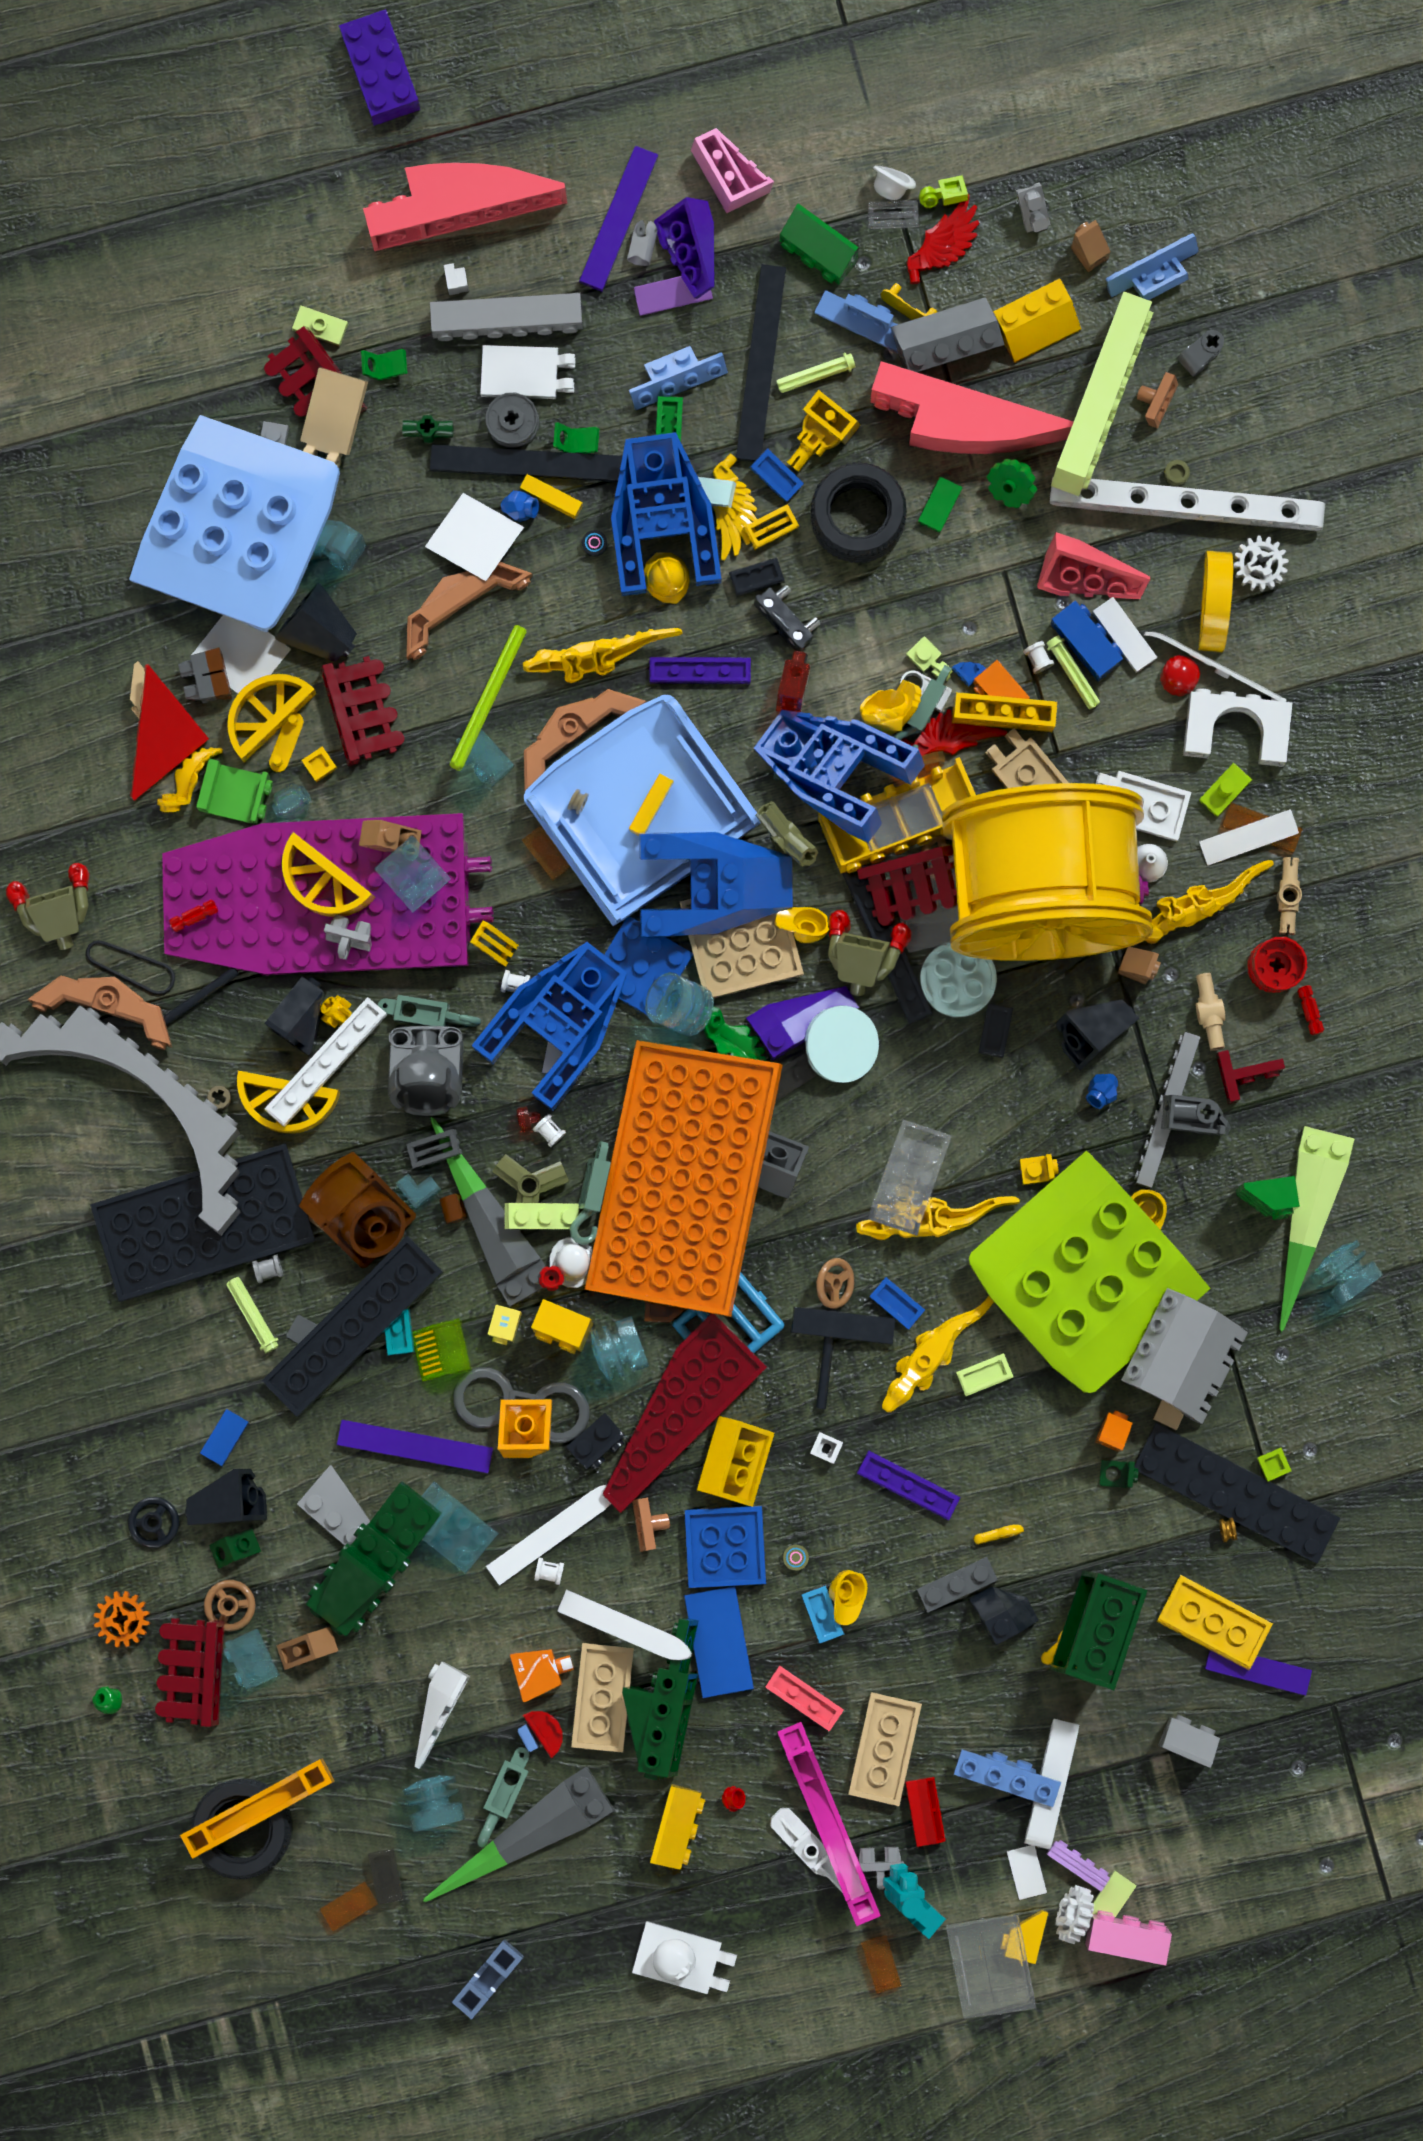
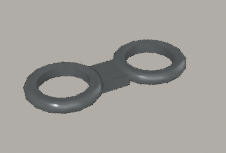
M480 1367L466 1372L458 1380L454 1390V1406L458 1415L467 1424L476 1428H491L498 1425L500 1421V1410L488 1418L476 1417L467 1410L464 1403L465 1390L472 1381L478 1378L495 1380L502 1388L504 1400H544L547 1396L554 1393H565L572 1396L579 1407L578 1421L571 1430L564 1433H554L551 1431L550 1442L566 1443L576 1439L585 1430L589 1421V1404L585 1395L577 1387L565 1382H553L542 1387L536 1394L513 1390L510 1381L500 1371L490 1367Z

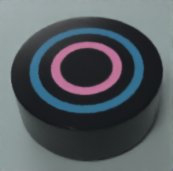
M597 530L587 532L582 539L584 552L592 557L602 555L607 548L605 535Z

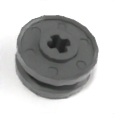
M516 392L504 393L496 397L489 404L486 412V426L492 439L497 444L508 449H518L528 445L536 437L539 429V416L533 402L525 395ZM515 416V424L510 425V417Z

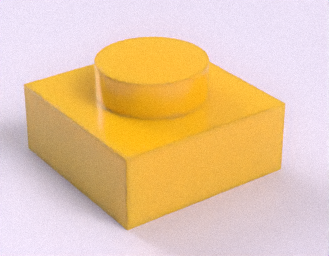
M323 746L301 760L316 783L337 769Z

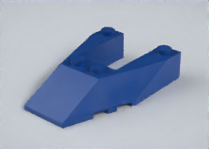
M676 432L626 439L611 515L622 596L647 593L640 540L683 534L690 535L696 586L721 583L722 578L711 502Z
M781 710L754 747L756 753L802 801L848 834L869 843L882 825L877 808L840 790L859 762L862 761L910 785L925 766L919 749L859 720L852 719L850 722L838 720L837 717L827 716L826 718L813 717L810 713Z
M718 832L639 833V859H690L691 908L640 909V935L642 937L718 934L793 907L792 857L790 855H784L781 852Z
M586 942L526 983L521 984L472 1044V1047L490 1063L494 1064L525 1024L532 1028L563 1053L532 1092V1095L551 1111H554L599 1051L627 972Z

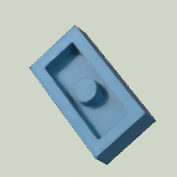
M826 1586L802 1594L819 1643L844 1635L841 1625L837 1624L834 1620V1606Z

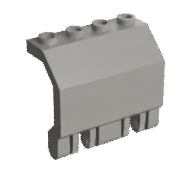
M1167 1288L1125 1371L1122 1381L1167 1402L1183 1412L1182 1414L1191 1420L1203 1424L1207 1414L1200 1410V1408L1209 1411L1211 1408L1204 1399L1207 1394L1217 1396L1219 1391L1211 1385L1221 1388L1230 1370L1223 1362L1231 1366L1234 1362L1227 1353L1230 1348L1239 1351L1241 1345L1234 1341V1339L1243 1343L1248 1332L1218 1311L1184 1294Z

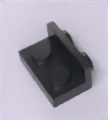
M604 1413L573 1440L567 1448L586 1470L590 1467L595 1470L605 1461L603 1456L609 1450L614 1453L624 1444L622 1439L625 1435Z

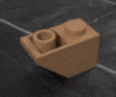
M1096 220L1090 224L1088 222L1081 224L1075 230L1076 233L1074 234L1071 249L1087 272H1090L1108 260L1111 251Z
M383 820L363 821L359 846L378 851L417 856L422 830Z
M1128 947L1117 974L1146 985L1149 979L1153 980L1161 964V962L1157 961L1159 954Z

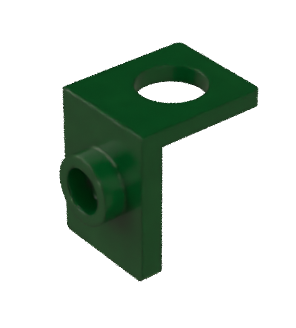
M1101 1460L1099 1485L1133 1488V1483H1137L1138 1468H1134L1135 1462ZM1111 1466L1117 1467L1121 1472V1476L1117 1481H1110L1106 1477V1470Z
M252 1528L224 1537L209 1545L218 1569L261 1552ZM219 1547L224 1550V1560L219 1555Z

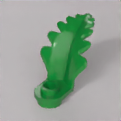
M706 1007L702 1010L699 1016V1023L704 1029L706 1038L715 1043L719 1054L726 1055L730 1053L731 1056L766 1061V1057L760 1056L765 1052V1049L763 1047L755 1048L760 1041L759 1037H748L751 1031L748 1026L726 1024L721 1010L717 1007Z

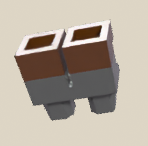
M219 647L190 655L191 660L178 664L182 679L195 676L196 684L184 687L187 701L201 700L205 704L212 700L232 698L223 654Z

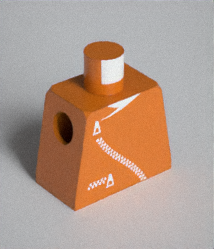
M553 1649L510 1654L523 1702H527L562 1685L560 1674L574 1670L570 1655L555 1659Z

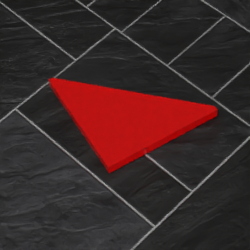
M148 664L144 667L145 674L141 694L132 791L130 793L133 800H136L209 740L207 735Z

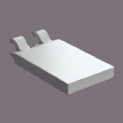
M483 345L481 397H498L504 393L516 392L525 395L527 398L556 399V392L574 393V379H557V369L575 368V354L558 355V348Z
M1121 771L1117 772L1116 778L1103 773L1097 775L1095 784L1129 789L1142 797L1144 819L1136 826V830L1175 842L1178 841L1191 792Z
M646 1921L632 1973L708 1994L709 1987L727 1992L730 1980L713 1976L715 1965L718 1961L734 1966L737 1955L721 1951V1942ZM670 1939H680L688 1943L696 1957L695 1968L692 1969L690 1975L683 1980L675 1982L660 1977L653 1966V1954L657 1946L663 1941Z

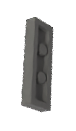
M985 1557L918 1588L917 1591L928 1613L998 1579L988 1557Z

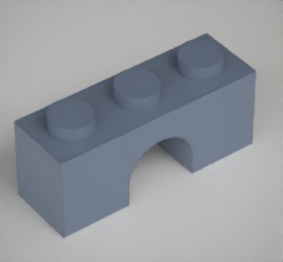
M504 1939L452 2003L470 2019H473L491 1995L523 1959L524 1955Z

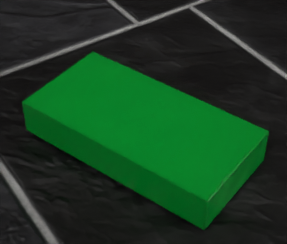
M940 477L918 523L941 533L963 487Z

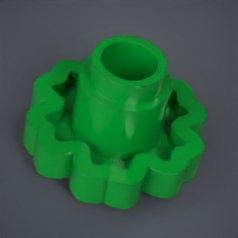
M1004 459L1002 463H995L987 475V479L991 483L988 487L989 491L996 500H1003L1007 507L1020 508L1022 504H1029L1037 492V488L1033 484L1036 478L1026 463Z

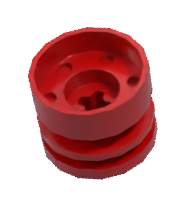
M1274 937L1257 945L1250 953L1247 961V972L1252 983L1260 990L1268 993H1280L1296 986L1304 978L1307 970V956L1303 948L1295 940L1287 937ZM1276 960V965H1279L1280 969L1273 972L1274 968L1270 966V963Z

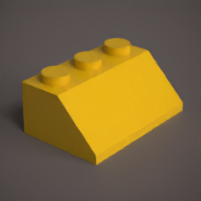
M1061 279L993 311L998 321L1004 344L1014 363L1081 330L1072 300Z
M719 1416L697 1490L753 1507L774 1433L741 1421Z
M674 1784L671 1785L650 1863L680 1870L682 1864L688 1865L691 1850L687 1849L689 1839H695L698 1824H694L696 1813H702L705 1799L700 1798L702 1792Z

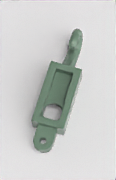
M944 665L937 680L931 679L920 699L921 702L916 712L907 722L910 726L897 733L894 738L902 740L909 735L923 732L947 688L943 684L952 668ZM913 745V747L919 749L918 745Z
M398 995L397 1000L383 998L378 1002V1006L387 1015L394 1016L393 1020L395 1022L418 1026H446L447 1022L469 1027H477L481 1024V1019L478 1017L449 1012L450 1005L445 1002ZM409 1003L416 1006V1014L413 1017L403 1015L402 1012L405 1004Z
M600 1141L597 1145L595 1158L588 1159L579 1199V1209L583 1211L570 1226L572 1239L580 1245L592 1243L597 1235L598 1229L596 1226H593L591 1235L581 1237L578 1233V1227L587 1218L600 1212L611 1164V1162L606 1161L608 1143Z
M526 1748L516 1749L510 1762L505 1760L483 1809L490 1811L478 1838L477 1844L481 1848L486 1846L500 1816L508 1819L529 1773L528 1770H525L530 1757ZM520 1753H524L523 1758L519 1756ZM510 1770L516 1771L519 1775L518 1783L513 1786L506 1784L504 1781L505 1773Z

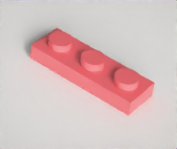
M781 1666L778 1667L765 1686L828 1731L831 1730L844 1711L841 1707Z

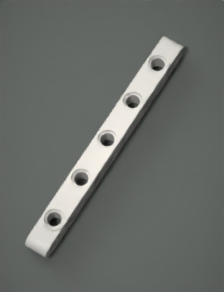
M1091 479L1087 489L1091 490L1094 494L1090 499L1082 497L1081 493L1080 496H1076L1052 486L1050 493V504L1060 507L1310 531L1322 530L1324 524L1325 503L1314 500ZM1139 494L1143 497L1144 501L1140 504L1134 503L1131 500V496ZM1190 499L1194 507H1183L1181 500ZM1236 503L1242 505L1244 512L1235 513L1231 505ZM1284 508L1291 509L1294 517H1284L1281 510Z

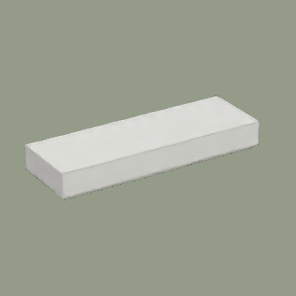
M1114 597L1092 611V614L1111 640L1122 650V655L1135 673H1138L1157 659L1155 653Z

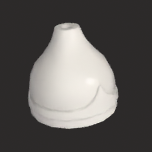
M1140 845L1137 849L1139 875L1142 877V881L1150 883L1159 880L1167 870L1168 860L1166 854L1156 845Z

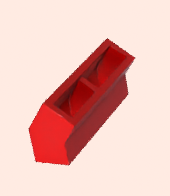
M928 1777L905 1781L917 1847L945 1842L935 1778Z

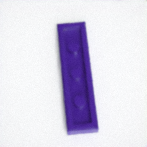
M650 657V684H751V658Z
M868 1451L857 1472L858 1475L947 1520H950L961 1498L871 1451Z
M1209 1650L1205 1665L1206 1670L1305 1696L1312 1670L1259 1656L1256 1657L1251 1669L1247 1670Z

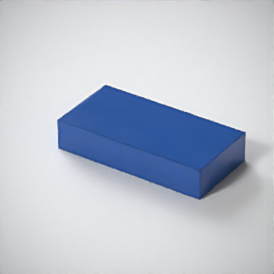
M766 449L749 467L784 502H787L804 484L769 449Z
M887 1277L869 1296L908 1330L925 1311L924 1308Z
M226 1409L200 1454L220 1466H224L249 1422Z

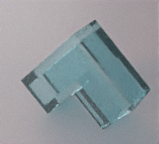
M406 1174L396 1182L415 1209L441 1191L431 1176L419 1185L415 1183L409 1174Z

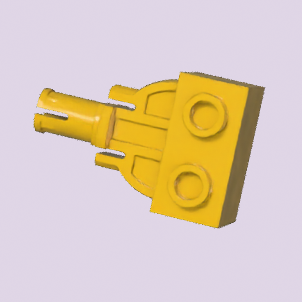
M820 390L816 392L803 409L807 415L803 420L802 432L797 437L801 441V445L787 461L798 472L812 454L816 453L820 457L825 450L836 447L840 442L845 445L861 426L855 418Z

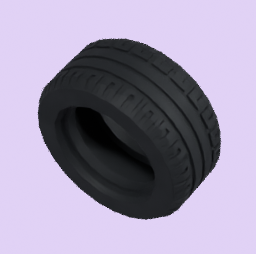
M865 462L847 463L826 474L815 489L811 503L812 529L820 545L829 554L831 553L832 556L851 563L870 562L886 555L899 541L906 522V498L898 481L888 471L886 472L885 469ZM851 489H866L875 493L883 501L887 511V517L883 526L875 533L865 537H852L841 532L833 522L830 509L834 500L843 492Z
M248 1778L233 1779L215 1786L201 1798L196 1806L191 1820V1829L217 1816L219 1810L228 1802L235 1799L246 1800L270 1786L264 1782ZM285 1808L267 1818L269 1822V1837L264 1848L256 1855L248 1858L234 1857L217 1845L199 1855V1859L211 1871L230 1879H249L267 1872L281 1860L290 1844L292 1837L290 1810Z

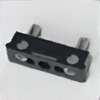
M785 585L776 593L769 588L762 595H757L754 606L797 653H802L803 648L812 641L813 635L811 631L820 625V621L815 617L804 626L785 605L782 599L791 592L788 585Z

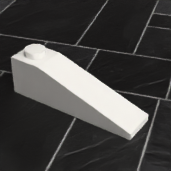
M441 1662L439 1666L435 1664L428 1676L431 1682L428 1688L415 1767L421 1769L470 1678L469 1675L445 1662Z

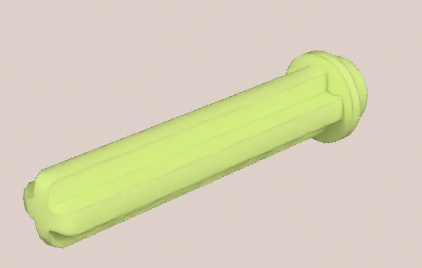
M843 353V357L778 379L779 391L784 393L846 370L852 372V369L856 368L851 353L847 355Z
M1059 635L1052 638L1046 643L1048 645L1047 650H1052L1088 709L1095 708L1100 704V701L1063 643L1065 639H1061Z
M239 1277L231 1279L227 1283V1287L261 1345L260 1350H264L265 1354L279 1347L277 1343L279 1341L278 1338H274L241 1279Z

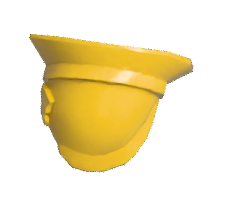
M656 552L645 564L646 589L653 597L663 603L677 604L687 593L690 582L689 570L683 560L676 555Z

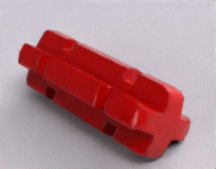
M213 900L204 902L203 906L198 905L182 913L180 917L177 915L169 920L171 928L175 932L185 929L184 926L186 925L189 927L205 919L207 915L212 916L216 914L218 907Z
M1310 985L1298 988L1297 992L1299 998L1302 999L1301 1005L1306 1021L1310 1024L1308 1025L1310 1034H1320L1324 1031L1322 1021H1319L1321 1017L1316 1000L1312 998V987Z

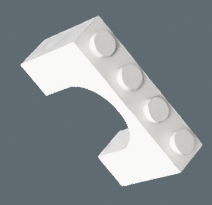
M1196 689V692L1191 691L1188 702L1183 756L1208 758L1211 754L1215 721L1226 713L1241 712L1253 718L1261 732L1258 764L1284 767L1287 761L1292 703L1286 702L1285 698H1281L1279 701L1274 698L1263 700L1261 696L1248 694L1246 697H1237L1234 692H1221V695L1211 694V691L1208 689Z

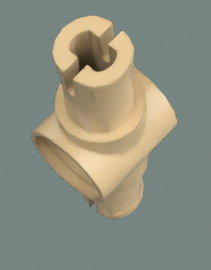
M1291 857L1283 858L1282 880H1280L1279 892L1276 896L1277 903L1279 904L1278 911L1281 912L1279 934L1282 935L1287 933V926L1288 935L1296 934V913L1299 912V901L1302 897L1300 881H1298L1299 858H1293L1292 860ZM1286 890L1292 891L1295 894V901L1287 902L1283 898V892Z
M1211 973L1199 974L1196 976L1200 996L1198 1003H1196L1199 1025H1203V1028L1206 1029L1210 1051L1221 1050L1225 1048L1221 1028L1223 1021H1225L1224 1004L1222 999H1218V995L1215 994Z

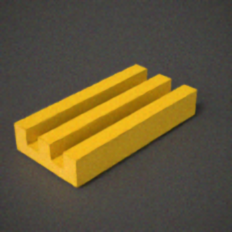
M787 504L744 526L743 530L747 533L749 541L752 542V546L756 550L799 528V524ZM786 512V517L753 533V528ZM789 521L792 523V525L760 541L757 540V537Z
M482 921L470 943L505 967L508 964L506 961L507 957L511 958L513 956L512 949H517L519 946L486 921ZM487 929L489 932H491L504 943H506V947L502 946L489 935L484 933V930ZM482 937L488 943H490L499 951H501V955L499 956L491 949H489L487 946L478 941L479 938Z

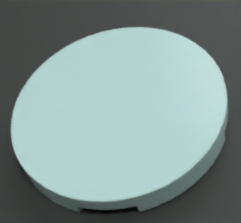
M951 941L936 947L928 955L920 975L921 989L928 1003L938 1012L951 1017H965L983 1009L991 1000L997 983L996 969L992 960L973 958L956 953L951 948Z
M835 1006L821 1011L809 1024L804 1040L806 1041V1052L810 1066L819 1076L832 1082H851L864 1076L873 1066L879 1049L878 1034L873 1022L862 1011L849 1006Z

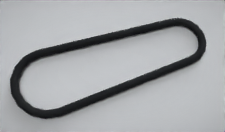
M101 940L91 942L86 949V957L89 962L152 994H165L174 986V971L165 963ZM95 944H102L165 967L171 974V984L163 991L152 990L96 962L90 956V949Z

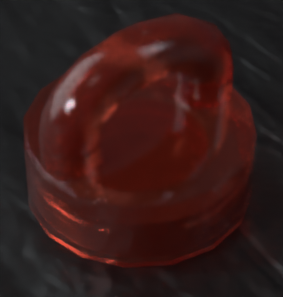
M526 1106L516 1109L521 1132L532 1131L531 1124L538 1122L541 1119V1114L538 1112L528 1113Z

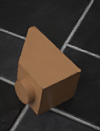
M331 1627L276 1645L284 1670L338 1652Z

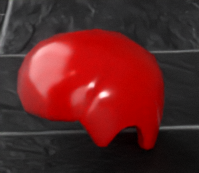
M1175 655L1164 665L1160 680L1163 688L1168 693L1181 697L1190 694L1199 682L1200 670L1198 664L1190 657Z

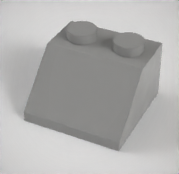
M1178 1714L1176 1719L1169 1717L1158 1746L1211 1768L1220 1738L1214 1736L1216 1731L1201 1725L1200 1729L1190 1725L1192 1720Z

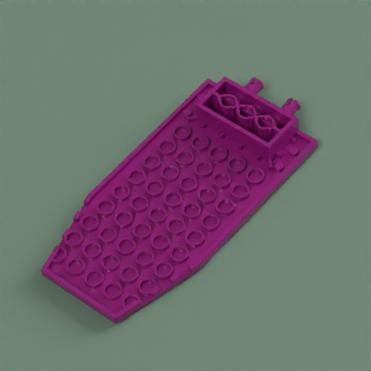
M463 813L261 823L162 853L164 954L263 975L468 966V944L471 941V923H482V921L493 923L494 921L492 906L470 908L469 874L492 872V866L490 865L492 864L491 856L469 858L468 843L465 841ZM383 820L422 830L418 855L384 852L359 846L363 821ZM293 832L376 897L361 911L344 916L349 920L348 930L355 931L358 921L371 924L370 938L372 947L370 952L351 947L347 959L338 958L339 943L327 941L326 933L324 932L325 925H330L334 917L323 916L309 910L291 894L283 877L282 856L285 845ZM296 850L293 867L316 864L301 851ZM325 872L294 875L297 888L304 898ZM333 877L312 903L324 907H336ZM342 884L344 905L359 898ZM209 900H213L218 907L216 914L212 916L207 915L205 919L189 927L186 925L184 926L185 929L178 932L173 931L169 922L171 918L177 915L180 917L182 913L198 905L203 906V903Z

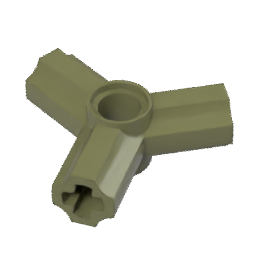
M771 801L764 804L758 809L755 816L770 834L769 838L775 846V851L781 852L784 855H790L802 867L805 865L810 866L816 861L818 854L816 847L803 837L800 830L791 821L786 819L774 802Z
M505 1154L492 1171L518 1191L516 1203H539L541 1193L569 1182L561 1161L530 1173ZM527 1180L535 1181L537 1184L535 1191L531 1193L525 1192L523 1190L524 1182Z

